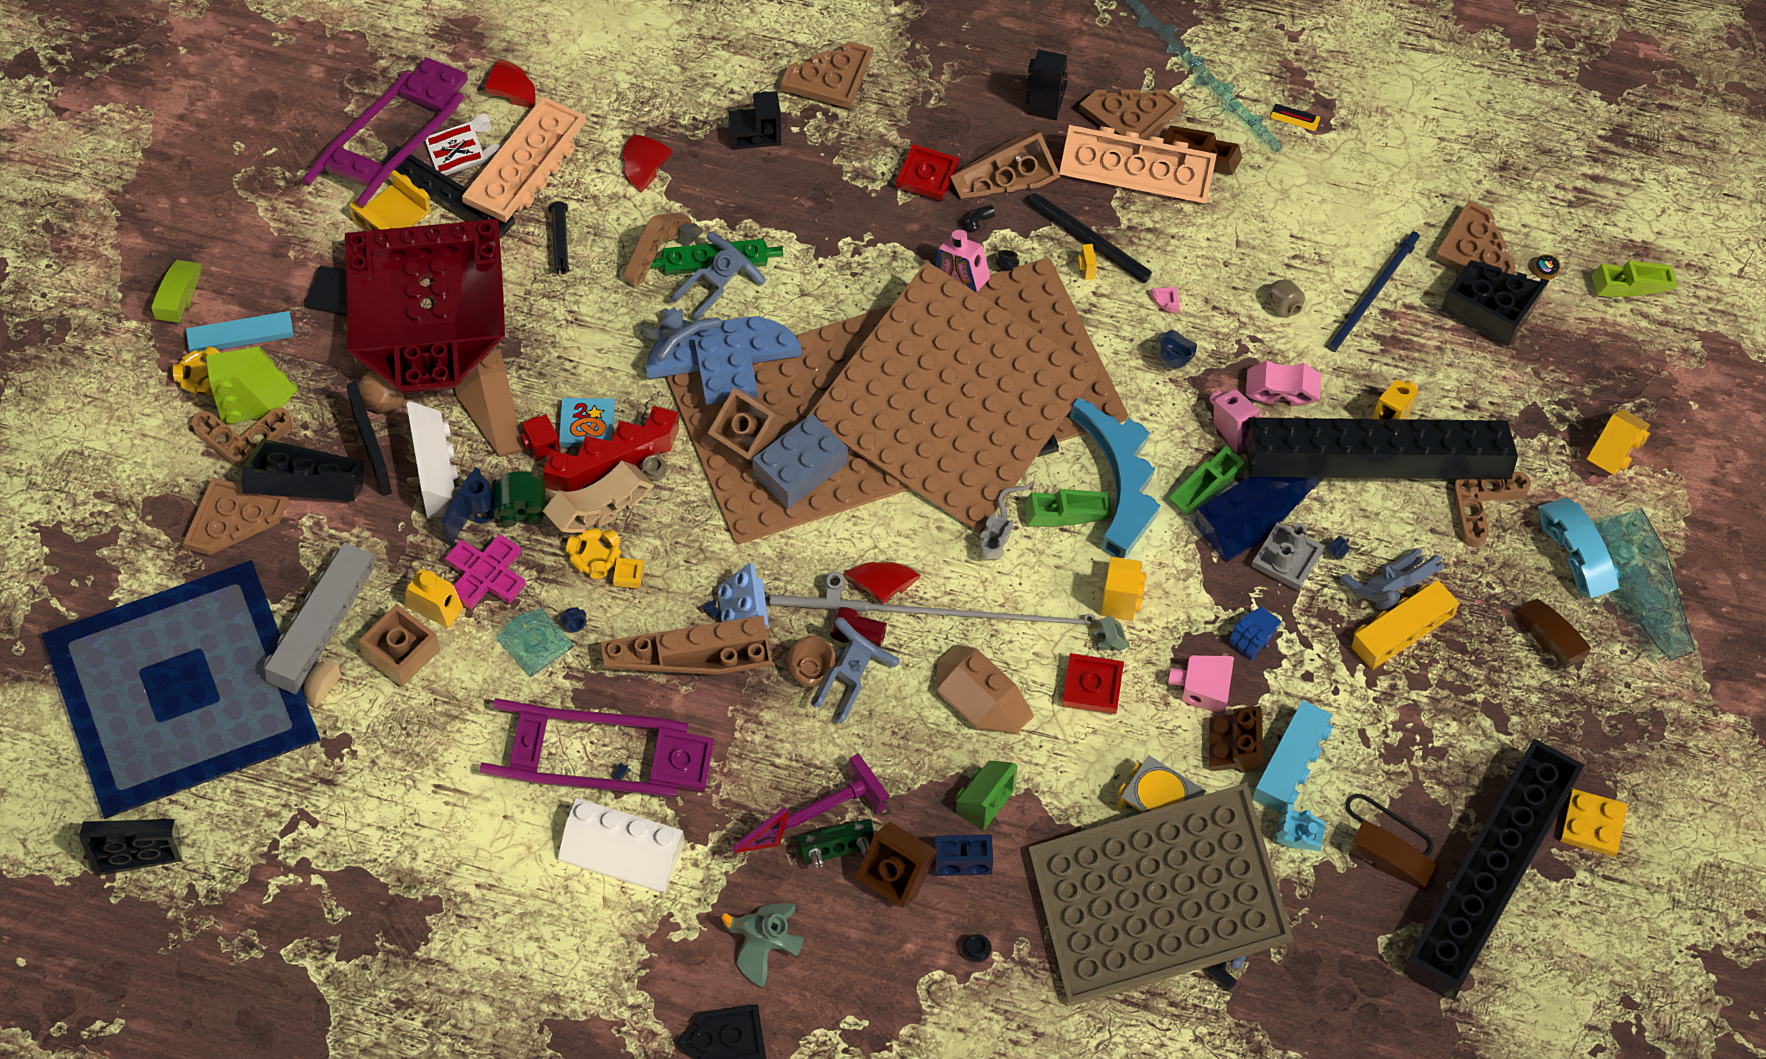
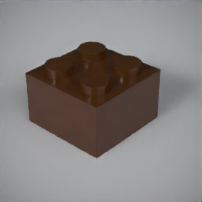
M889 822L875 833L855 879L904 908L917 897L937 854V850L892 822Z

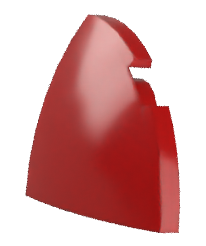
M499 59L485 86L486 94L510 98V104L534 108L536 93L533 82L530 81L522 68L512 62Z
M633 134L629 138L623 150L622 161L625 163V176L636 190L642 193L657 177L656 171L672 155L671 148L642 135Z
M868 562L856 566L844 574V577L862 593L867 591L881 605L897 592L902 594L920 579V575L916 571L895 562Z

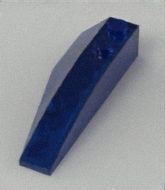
M1249 477L1198 507L1194 526L1227 563L1268 538L1276 523L1283 522L1290 512L1305 500L1306 495L1312 489H1315L1325 478Z

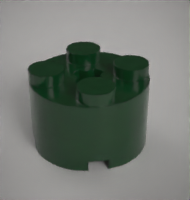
M518 471L501 475L502 480L497 483L496 479L492 481L494 516L500 520L501 526L512 527L517 522L527 521L529 524H540L543 522V516L546 515L543 510L547 506L546 485L543 476L539 475L538 479L532 477V472Z

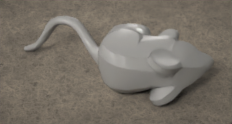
M1032 482L1026 486L1007 488L1001 492L998 498L1001 516L998 517L993 513L986 522L985 531L980 534L979 553L983 558L1000 559L1004 554L1002 548L1011 535L1013 520H1007V510L1003 501L1004 496L1009 492L1025 490L1032 485Z

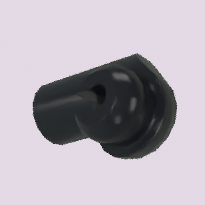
M993 205L971 210L964 219L966 230L968 232L977 231L980 229L978 221L995 217Z
M1226 962L1208 967L1209 975L1227 991H1230L1237 983V980L1226 971Z

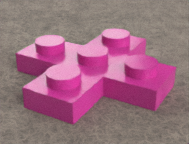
M499 534L482 553L461 539L445 557V563L463 574L454 585L462 605L472 610L487 591L510 604L526 586L525 579L508 569L522 553L521 547Z

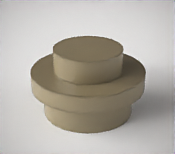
M648 456L641 464V472L650 481H658L666 475L667 464L659 456Z

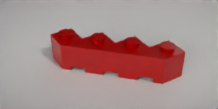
M653 405L645 427L619 420L611 442L586 435L577 457L552 450L543 470L546 489L557 492L559 490L565 492L577 491L587 484L596 483L604 478L621 460L636 466L641 464L648 456L670 451L679 431L678 412Z

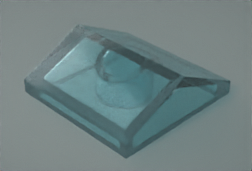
M542 608L519 615L497 637L501 645L529 677H532L574 648V644Z

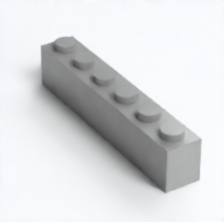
M344 542L339 551L335 550L327 571L323 570L320 573L316 588L313 592L310 591L307 594L301 612H296L293 616L287 634L283 633L279 638L277 650L273 655L270 654L267 657L263 666L266 682L295 695L297 694L310 670L317 662L373 572L374 554Z

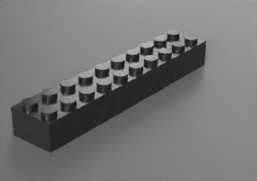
M1249 417L1244 437L1251 477L1512 479L1518 459L1508 420Z
M1533 739L1408 958L1403 970L1404 974L1455 1001L1576 784L1584 764Z

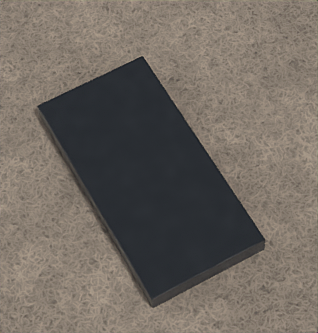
M356 381L347 383L346 388L352 414L381 495L392 494L386 464Z

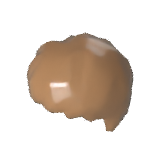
M373 371L366 372L360 379L358 389L365 408L374 410L377 413H392L402 406L405 393L398 391Z
M818 635L800 638L788 652L786 660L789 673L802 685L818 687L826 671L835 665L836 655L834 648L828 641Z

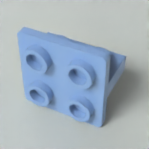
M748 563L718 586L721 621L725 622L764 615L767 628L769 627L763 579L756 577L755 565Z

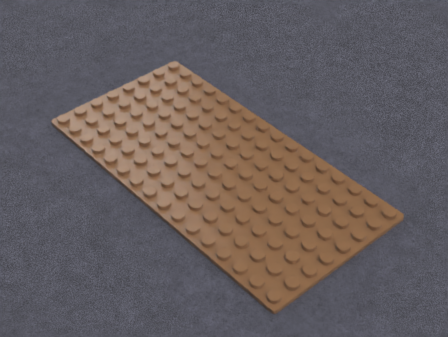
M1044 258L1015 267L1011 271H1002L990 275V279L977 293L1099 371L1080 398L1091 402L1098 410L1114 417L1119 423L1126 421L1128 413L1051 259ZM892 305L795 335L800 343L802 356L752 363L758 392L757 398L787 417L774 442L806 419ZM700 371L667 377L679 410L736 544H743L912 490L848 448L847 465L787 509L753 476V463L751 460H748L708 434L725 402L706 405ZM1071 411L1054 433L1057 443L1088 433L1069 417Z

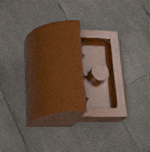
M1261 706L1233 709V714L1209 717V767L1212 771L1239 768L1242 773L1256 770L1262 765L1263 711Z

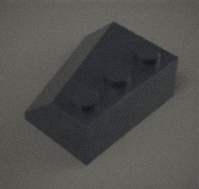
M175 819L83 821L79 839L96 876L183 861L180 830Z

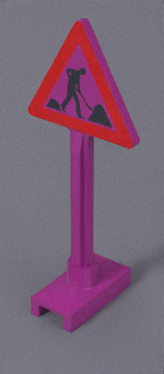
M858 753L849 758L845 773L852 782L847 784L846 788L788 816L789 810L787 807H783L734 845L732 850L734 853L779 846L783 832L786 829L796 827L850 799L855 800L863 796L874 813L878 814L885 810L886 807L883 801L889 799L890 795Z

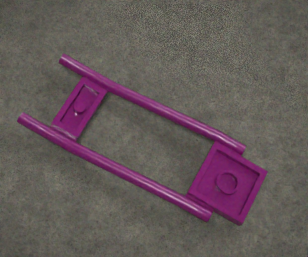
M425 57L412 75L407 71H403L390 89L326 148L301 181L305 185L310 186L325 167L327 171L367 187L355 201L358 207L364 208L391 172L446 121L464 99L463 94L459 91L468 80L467 73L428 57ZM398 94L404 99L439 112L384 166H381L380 163L342 148L347 141Z
M499 698L494 700L493 709L520 713L510 766L506 767L481 762L479 773L539 784L645 793L674 799L677 788L705 793L714 738L687 734L688 723L657 717L549 708ZM558 719L659 729L649 783L537 772L547 720Z

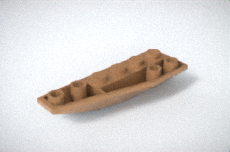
M764 615L601 642L604 667L607 669L718 675L772 666Z

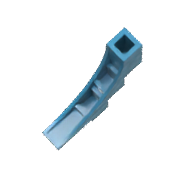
M1078 397L1072 406L1069 417L1083 427L1098 443L1111 466L1116 485L1117 504L1115 517L1104 535L1100 549L1113 557L1125 559L1156 519L1161 506L1153 497L1142 493L1151 482L1155 468L1147 460L1137 457L1145 447L1150 432L1142 424L1134 422L1129 418L1121 425L1114 417L1104 414L1091 402L1084 401Z

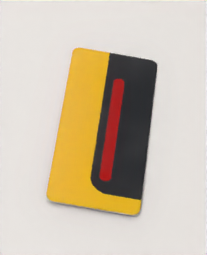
M1275 104L1270 117L1271 119L1316 131L1320 121V116L1280 104Z

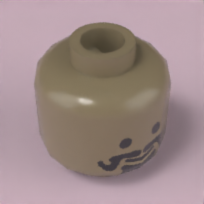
M1290 279L1277 280L1268 289L1267 302L1281 317L1295 316L1303 309L1305 294Z

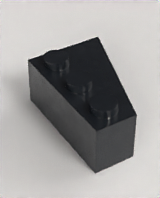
M1038 49L1035 59H1030L1028 73L1031 74H1029L1026 88L1028 91L1025 99V104L1029 105L1028 115L1057 121L1068 81L1064 80L1065 78L1067 79L1068 75L1065 72L1067 70V55Z

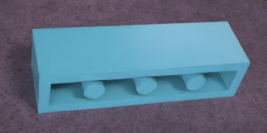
M1302 700L1256 787L1253 797L1254 801L1281 813V808L1287 804H1295L1300 793L1296 791L1299 783L1305 785L1311 772L1308 769L1310 762H1317L1322 751L1319 745L1322 739L1325 741L1329 739L1334 726L1330 725L1333 714Z

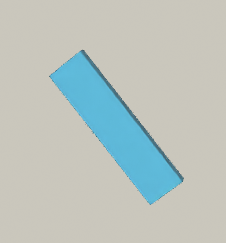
M290 311L186 328L190 352L205 350L207 346L220 350L294 337Z

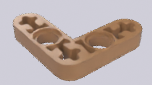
M680 212L653 216L645 226L624 273V279L632 285L638 286L645 279L661 242L679 239V227L685 223L692 224V219Z
M284 408L271 410L241 436L236 434L209 411L198 412L191 421L195 434L237 468H243V465L259 444V442L253 440L255 435L264 433L267 435V440L277 442L292 427L290 413ZM278 419V420L281 421V420L284 419V422H283V423H280V422H276V423H275V420ZM200 423H209L210 428L212 430L211 433L209 428H207L205 425L200 426ZM220 435L230 437L224 444L215 442L216 438ZM239 452V453L243 454V453L245 452V456H243V457H242L241 455L236 456V453Z
M1514 472L1512 479L1456 480L1453 494L1462 538L1468 546L1481 547L1487 540L1489 529L1483 501L1525 497L1531 486V480L1525 473ZM1489 482L1495 483L1499 490L1495 492L1489 491L1485 484ZM1514 482H1518V484L1522 486V488H1518V486L1515 485ZM1462 485H1466L1467 489H1470V492H1466L1465 488H1462ZM1473 507L1477 510L1478 514L1469 516L1464 512V508ZM1473 524H1476L1475 530L1480 537H1475V534L1471 533Z

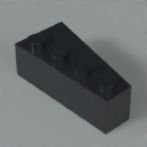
M261 439L243 465L242 493L355 501L363 488L364 461Z

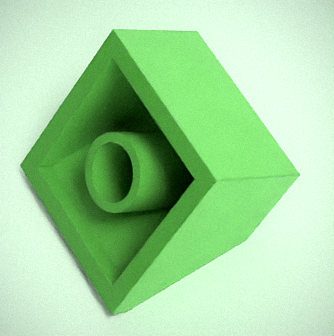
M988 760L983 768L978 767L971 777V784L967 789L963 787L955 798V802H957L956 814L984 832L1015 791L1018 765L1012 762Z

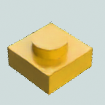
M1093 244L1082 245L1081 255L1077 256L1079 271L1083 270L1085 280L1095 279L1097 262Z
M617 558L613 578L614 586L641 589L644 560Z

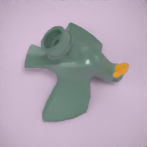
M794 903L759 907L755 914H748L741 918L732 917L727 913H723L721 917L727 931L745 936L736 965L747 979L760 988L766 983L768 952L771 949H782L795 957L798 956L804 937L786 933L788 929L787 919L795 911Z

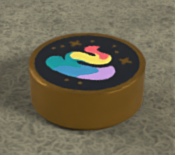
M1541 255L1536 259L1533 271L1540 279L1552 280L1559 273L1560 263L1552 255Z

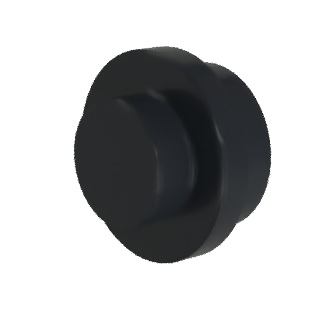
M1000 250L997 256L994 257V263L1001 270L1011 271L1019 266L1018 254L1011 250Z
M971 935L963 943L964 956L971 962H983L991 954V943L983 935Z

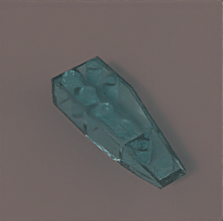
M1639 508L1594 524L1603 539L1612 563L1618 568L1619 579L1617 580L1620 589H1617L1639 625L1669 661L1694 653L1695 647L1667 550L1643 509Z

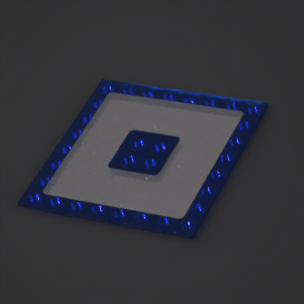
M252 560L41 633L104 819L321 741L301 687L295 695L266 682L263 666L267 657L270 654L273 655L277 650V643L281 635Z

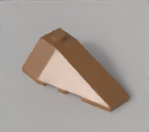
M1036 128L1011 139L950 175L960 199L999 192H1013L1027 188H1039L1060 177L1041 132Z
M494 350L455 388L458 401L469 412V416L481 429L483 436L498 457L525 451L520 438L521 433L501 350Z

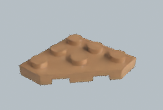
M850 41L842 44L841 48L829 52L827 50L811 56L810 60L798 64L796 62L788 65L780 83V90L850 109L873 56V47Z
M1141 89L1121 90V93H1106V90H1095L1080 103L1079 110L1100 126L1115 129L1114 134L1124 136V132L1128 131L1138 133V139L1148 140L1149 136H1153L1183 110L1184 103L1166 89H1156L1155 92L1141 93Z
M1468 200L1438 249L1435 259L1461 272L1470 260L1500 267L1503 272L1514 274L1516 269L1513 259L1510 260L1506 251L1507 246L1503 236L1495 226V218L1492 211Z
M212 477L184 539V549L212 555L279 524L289 503L288 496L242 493V484Z

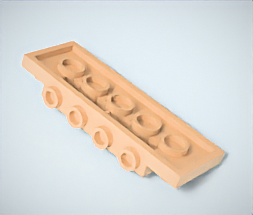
M543 96L463 194V203L503 222H507L515 210L520 212L524 206L530 207L534 201L535 192L538 189L542 191L546 187L550 173L556 174L561 167L562 158L564 156L569 157L573 153L575 146L573 137L585 124L586 116Z
M1069 125L1059 172L1060 175L1207 204L1217 154L1188 149V143L1174 141L1173 145L1163 144V138L1149 136L1148 140L1138 139V133L1128 131L1124 132V136L1114 134L1115 129L1100 126V130L1097 131Z

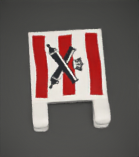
M481 114L471 122L430 135L425 140L436 170L444 175H449L484 162H490L501 149L500 146L492 144L482 151L475 133L486 132L491 129L487 114Z

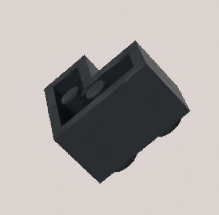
M777 91L753 93V109L728 111L732 150L781 145V112Z

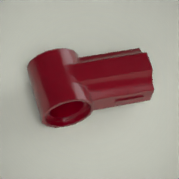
M848 607L837 608L829 632L831 638L842 643L849 642V639L835 625V620L842 617L855 631L874 645L881 647L885 638L887 623L861 617L857 611Z

